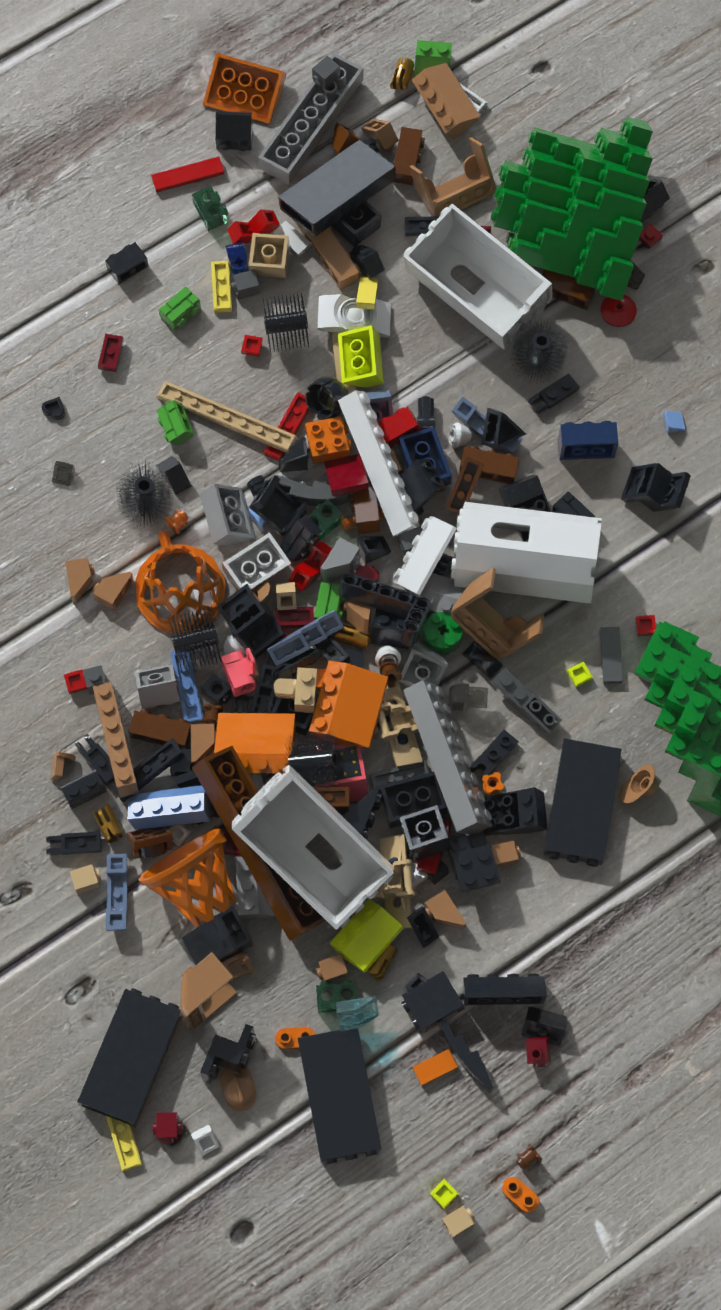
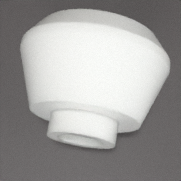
M455 423L451 426L449 443L454 448L465 446L471 441L472 434L468 427L460 423Z
M235 634L228 635L223 646L225 655L241 651L246 655V648H248L246 643L235 636Z
M390 645L382 646L375 657V663L379 668L386 662H394L398 666L401 662L400 653Z

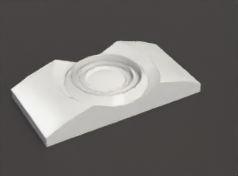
M342 294L319 296L318 331L342 333L372 325L380 334V337H390V303L376 299L374 309L356 308L357 299Z

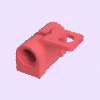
M246 648V658L241 651L221 656V666L234 697L252 692L257 687V684L254 680L256 663L250 648Z

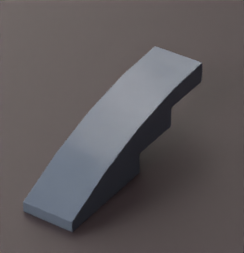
M334 609L268 648L267 651L275 665L278 666L309 650L311 646L326 639L332 633L344 628V624Z

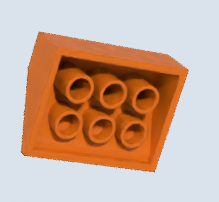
M216 53L203 105L226 112L252 113V119L270 124L281 96L287 73Z
M328 661L309 729L310 734L315 736L321 735V737L324 735V738L325 735L328 736L329 734V740L330 735L332 736L331 743L333 740L336 744L370 749L389 679L388 676L348 663Z
M218 713L214 753L233 746L248 773L279 772L284 774L283 769L288 766L284 764H288L289 747H291L289 740L291 743L296 741L294 739L296 734V714Z

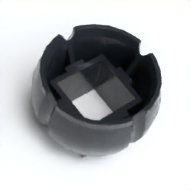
M321 377L308 386L307 389L309 391L305 394L306 404L313 415L318 414L317 418L319 419L335 418L342 413L338 400L347 396L350 390L336 378Z

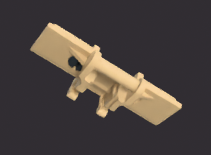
M399 682L393 688L387 685L378 716L382 731L381 738L389 743L396 768L422 763V757L414 735L419 730L409 705H405ZM384 714H388L391 726L393 729V731L391 732L389 731Z
M402 834L380 839L381 855L392 864L394 873L392 874L393 878L386 885L382 884L379 887V892L373 898L385 900V910L404 929L412 928L407 917L412 914L411 899L415 896V891H413L411 872L413 861L408 860L406 836ZM402 871L404 872L405 891H403ZM399 897L402 904L396 908L394 902Z

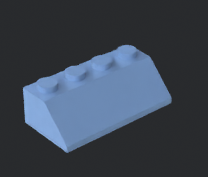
M203 786L141 792L134 794L128 801L127 819L134 830L208 822L211 817V801Z

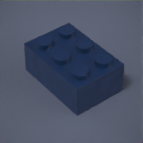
M587 421L582 424L567 422L560 425L558 435L559 460L615 458L618 447L617 422L603 421L601 423H593Z
M435 427L399 437L398 447L406 469L415 460L429 459L437 474L443 480V484L445 486L451 485L452 474Z

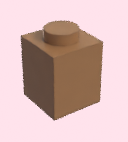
M514 841L491 845L497 869L518 864V858L521 857L519 846H515Z
M341 954L318 962L319 968L316 969L319 980L323 979L325 984L348 977Z

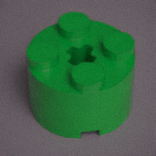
M435 612L425 623L424 642L426 646L433 648L440 656L449 655V653L459 648L463 629L452 619L451 613Z

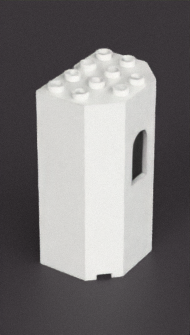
M451 204L443 209L436 221L434 220L430 223L428 233L420 234L416 239V243L405 250L403 258L406 271L505 350L509 347V343L512 345L517 343V337H520L522 329L529 330V328L527 329L524 326L525 324L531 328L542 316L545 303L548 304L553 297L552 283L455 205ZM454 267H466L485 284L475 295H472L451 277V271Z
M465 502L463 509H460L457 519V532H455L454 538L455 554L451 566V579H454V586L467 588L471 581L494 567L496 573L491 591L591 604L602 518ZM494 527L530 532L528 542L498 539L492 535L491 529Z
M288 765L283 769L284 774L278 772L246 803L242 808V815L238 814L232 821V830L337 930L340 926L343 928L350 921L349 917L354 912L357 914L364 907L363 901L366 898L372 899L379 892L378 888L382 884L386 885L393 878L392 874L394 873L392 864ZM320 833L342 855L343 862L340 867L329 869L305 846Z

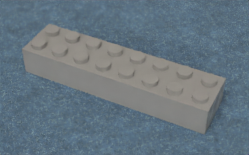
M334 52L330 58L340 66V76L326 89L321 85L315 84L313 81L258 157L259 169L288 185L363 81L364 68Z
M422 680L404 689L403 691L456 831L471 835L492 827L490 821L492 820L491 814L483 803L485 802L484 796L478 790V780L471 772V762L463 751L464 744L458 738V728L450 717L451 710L444 701L442 688Z

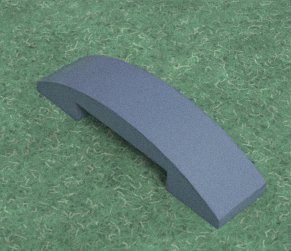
M462 397L453 408L452 413L465 426L482 438L486 416L476 410L477 406ZM520 437L500 447V449L513 454L523 438Z
M107 854L106 931H126L128 908L127 854Z

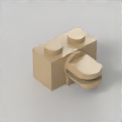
M298 668L297 679H277L274 683L275 695L279 698H292L295 701V712L314 713L318 677L317 669Z

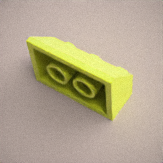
M371 325L338 333L342 383L344 385L365 388L384 384L380 334Z
M368 899L364 903V907L341 929L330 942V945L338 955L341 954L343 959L365 973L404 927L380 905Z

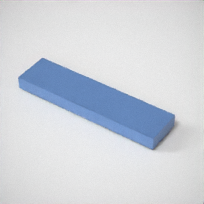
M187 651L190 670L185 653L183 652L186 671L181 653H179L182 671L177 654L170 652L183 718L190 724L202 722L203 713L189 652Z

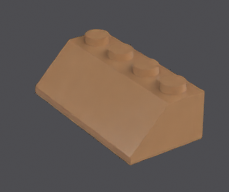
M447 63L426 68L412 79L445 134L453 140L481 119L480 114Z

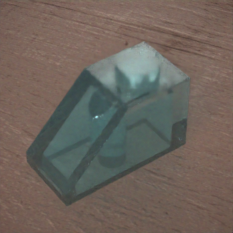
M376 996L336 1002L340 1031L361 1028L379 1016Z

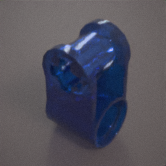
M244 242L226 245L233 274L249 271Z

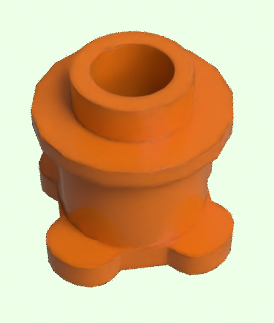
M175 510V513L170 518L166 516L164 519L166 524L178 535L180 533L179 529L188 524L187 519L189 517L183 510Z
M499 772L482 777L483 790L489 796L499 794L504 788Z

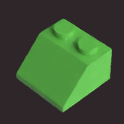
M417 40L414 77L424 69L447 63L450 67L452 43Z

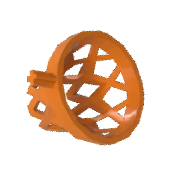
M162 530L160 533H157L161 549L151 554L142 564L135 580L137 606L140 613L152 626L166 633H171L169 618L172 621L177 614L181 631L184 633L180 613L186 606L195 608L198 616L200 615V610L205 608L210 623L209 608L212 621L216 619L220 612L217 606L225 601V579L213 557L199 548L188 545H172L168 530ZM181 554L195 558L199 565L196 571L197 582H189L184 592L177 587H170L165 591L162 582L158 578L155 579V567L160 560L168 556ZM207 567L215 574L216 581H211ZM203 573L206 575L209 582L204 583ZM146 584L150 587L151 591L150 601H145L143 596ZM155 586L157 587L160 595L156 598H154L153 596V590ZM193 589L199 591L198 602L190 599ZM211 590L214 599L211 606L202 605L204 593ZM173 595L180 600L175 609L169 602V598ZM165 605L172 614L164 620L159 617L156 606ZM148 606H153L154 613ZM195 613V616H194V617H195V620H196L197 628L199 629V625H198V621H197V616H196V613ZM203 614L205 626H207L205 615ZM200 616V617H199V620H200V623H201V628H203L202 620H201V616ZM182 617L185 631L188 632L185 619ZM192 620L193 630H196L194 626V621ZM188 621V626L191 631L190 622ZM171 622L173 632L175 633L174 623ZM175 622L176 627H177V632H178V634H179L180 632H179V628H178V623Z
M217 826L188 841L160 859L138 879L142 886L145 885L169 900L195 927L201 925L199 918L206 923L214 919L212 906L224 913L230 908L229 901L232 904L237 901L225 865L223 843L227 839L223 835L222 829L217 828ZM196 869L194 879H188V870ZM213 882L216 885V897L213 895ZM163 884L176 888V892L166 890ZM191 896L199 900L200 907L192 903Z

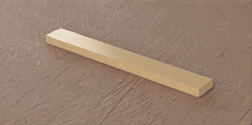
M167 381L164 382L157 395V398L169 403L172 400H176L182 403L184 409L188 412L285 453L292 449L297 440L296 435Z

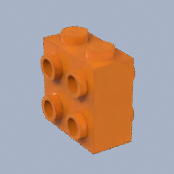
M342 416L305 423V431L313 464L349 456V450H352L351 440L346 438L348 427L346 422L343 423Z

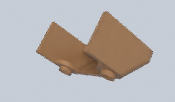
M469 138L473 155L466 158L463 163L465 174L437 187H434L430 179L424 177L422 171L413 165L409 166L416 190L433 217L440 216L443 209L451 204L462 210L494 194L496 185L484 145L476 139Z
M493 567L470 582L452 607L451 617L489 654L495 658L502 659L542 635L544 615L541 613L528 622L520 616H511L505 620L482 597L493 589L496 569Z
M210 953L194 968L189 967L181 974L183 978L181 979L180 1013L184 1024L190 1031L195 1029L237 994L228 983L233 976L213 953Z

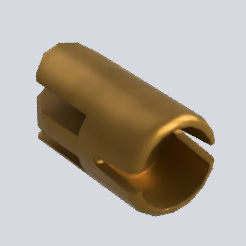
M403 57L398 59L390 84L391 89L407 90L414 68V62L406 57L403 64Z
M344 624V628L336 632L334 639L342 643L367 649L369 647L367 644H370L372 632L368 631V634H363L355 626Z
M106 804L104 808L98 809V812L92 813L107 843L117 841V835L120 839L124 836V832L110 804Z
M390 944L367 972L376 981L382 980L398 950Z

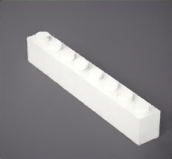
M355 390L338 400L392 535L398 536V534L420 527L418 523L419 518L413 511L411 498L404 489V481L398 474L397 464L393 461L390 447L384 440V432L377 423V415L371 408L370 398L364 391Z

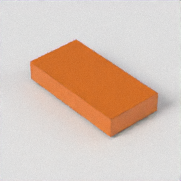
M449 1049L412 1067L421 1086L458 1068Z

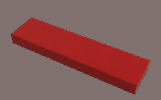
M218 156L152 174L151 178L155 191L158 193L224 175L225 173Z
M296 393L277 428L296 435L309 412L305 395ZM267 445L263 452L265 456L278 462L285 455V452Z

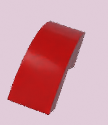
M260 209L249 222L235 221L227 229V232L234 245L252 242L253 233L270 234L280 226V223L273 210Z
M323 541L314 545L307 560L295 566L288 581L295 582V586L302 592L306 590L321 575V567L332 548Z

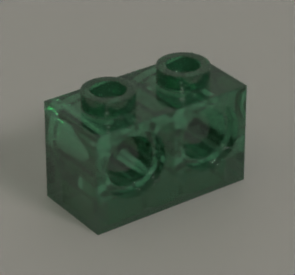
M212 186L192 194L193 205L208 231L227 223L228 210L225 205H221L220 195L217 191L214 192Z
M328 499L324 503L320 502L315 507V511L310 515H305L322 530L318 536L320 538L318 543L338 527L343 520V514ZM331 513L332 516L324 517L323 514Z
M342 980L340 984H332L330 981L321 982L320 985H316L318 1013L358 1010L356 982L352 983V980ZM344 991H350L353 996L350 999H344L341 994ZM329 992L333 997L329 1001H324L321 998L322 994Z

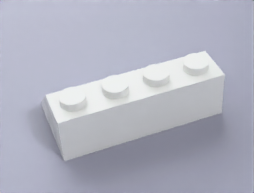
M432 516L424 520L420 536L416 535L412 542L414 546L411 552L408 551L403 558L405 563L401 569H397L393 577L395 578V584L417 595L421 594L457 529Z

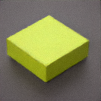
M584 662L567 670V674L575 688L593 680Z
M443 1179L430 1195L445 1209L459 1193Z

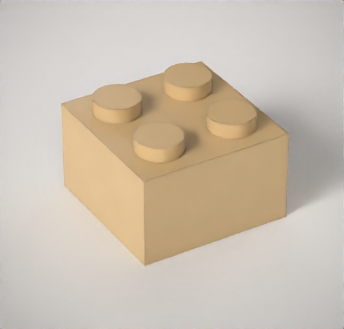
M253 233L249 271L254 270L256 276L286 278L290 251L289 236Z

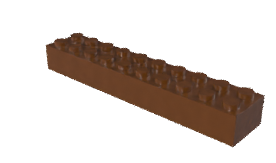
M230 746L199 761L192 769L289 941L324 923L326 920L232 830L234 818L238 814L242 815V808L258 792L234 747Z

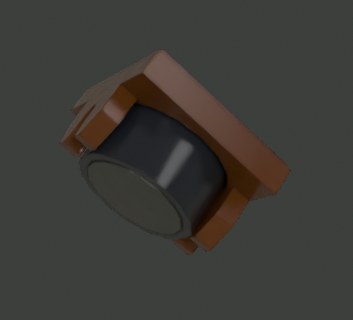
M166 826L139 829L126 833L134 859L153 858L165 854L167 850H173V835Z

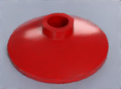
M623 295L622 301L607 297L601 304L600 312L604 321L609 325L624 327L635 319L637 307L635 302L627 295Z

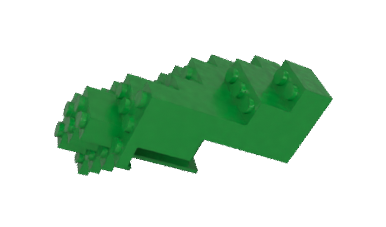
M627 116L626 121H623L621 124V133L601 128L600 132H597L595 135V144L534 127L533 132H530L528 136V148L524 149L522 154V165L506 160L503 165H500L498 176H500L501 184L500 187L496 188L494 194L498 205L491 214L493 226L511 231L507 233L505 240L507 248L528 265L575 277L578 284L596 288L601 295L622 301L634 267L631 259L643 229L640 220L647 204L644 196L650 182L647 174L653 160L647 147L653 130L647 122Z
M666 621L664 623L659 622L634 675L652 683L644 700L662 708L654 726L672 734L665 753L682 760L683 762L678 773L696 781L687 801L721 817V667L710 662L712 653L696 646L699 639L698 636Z

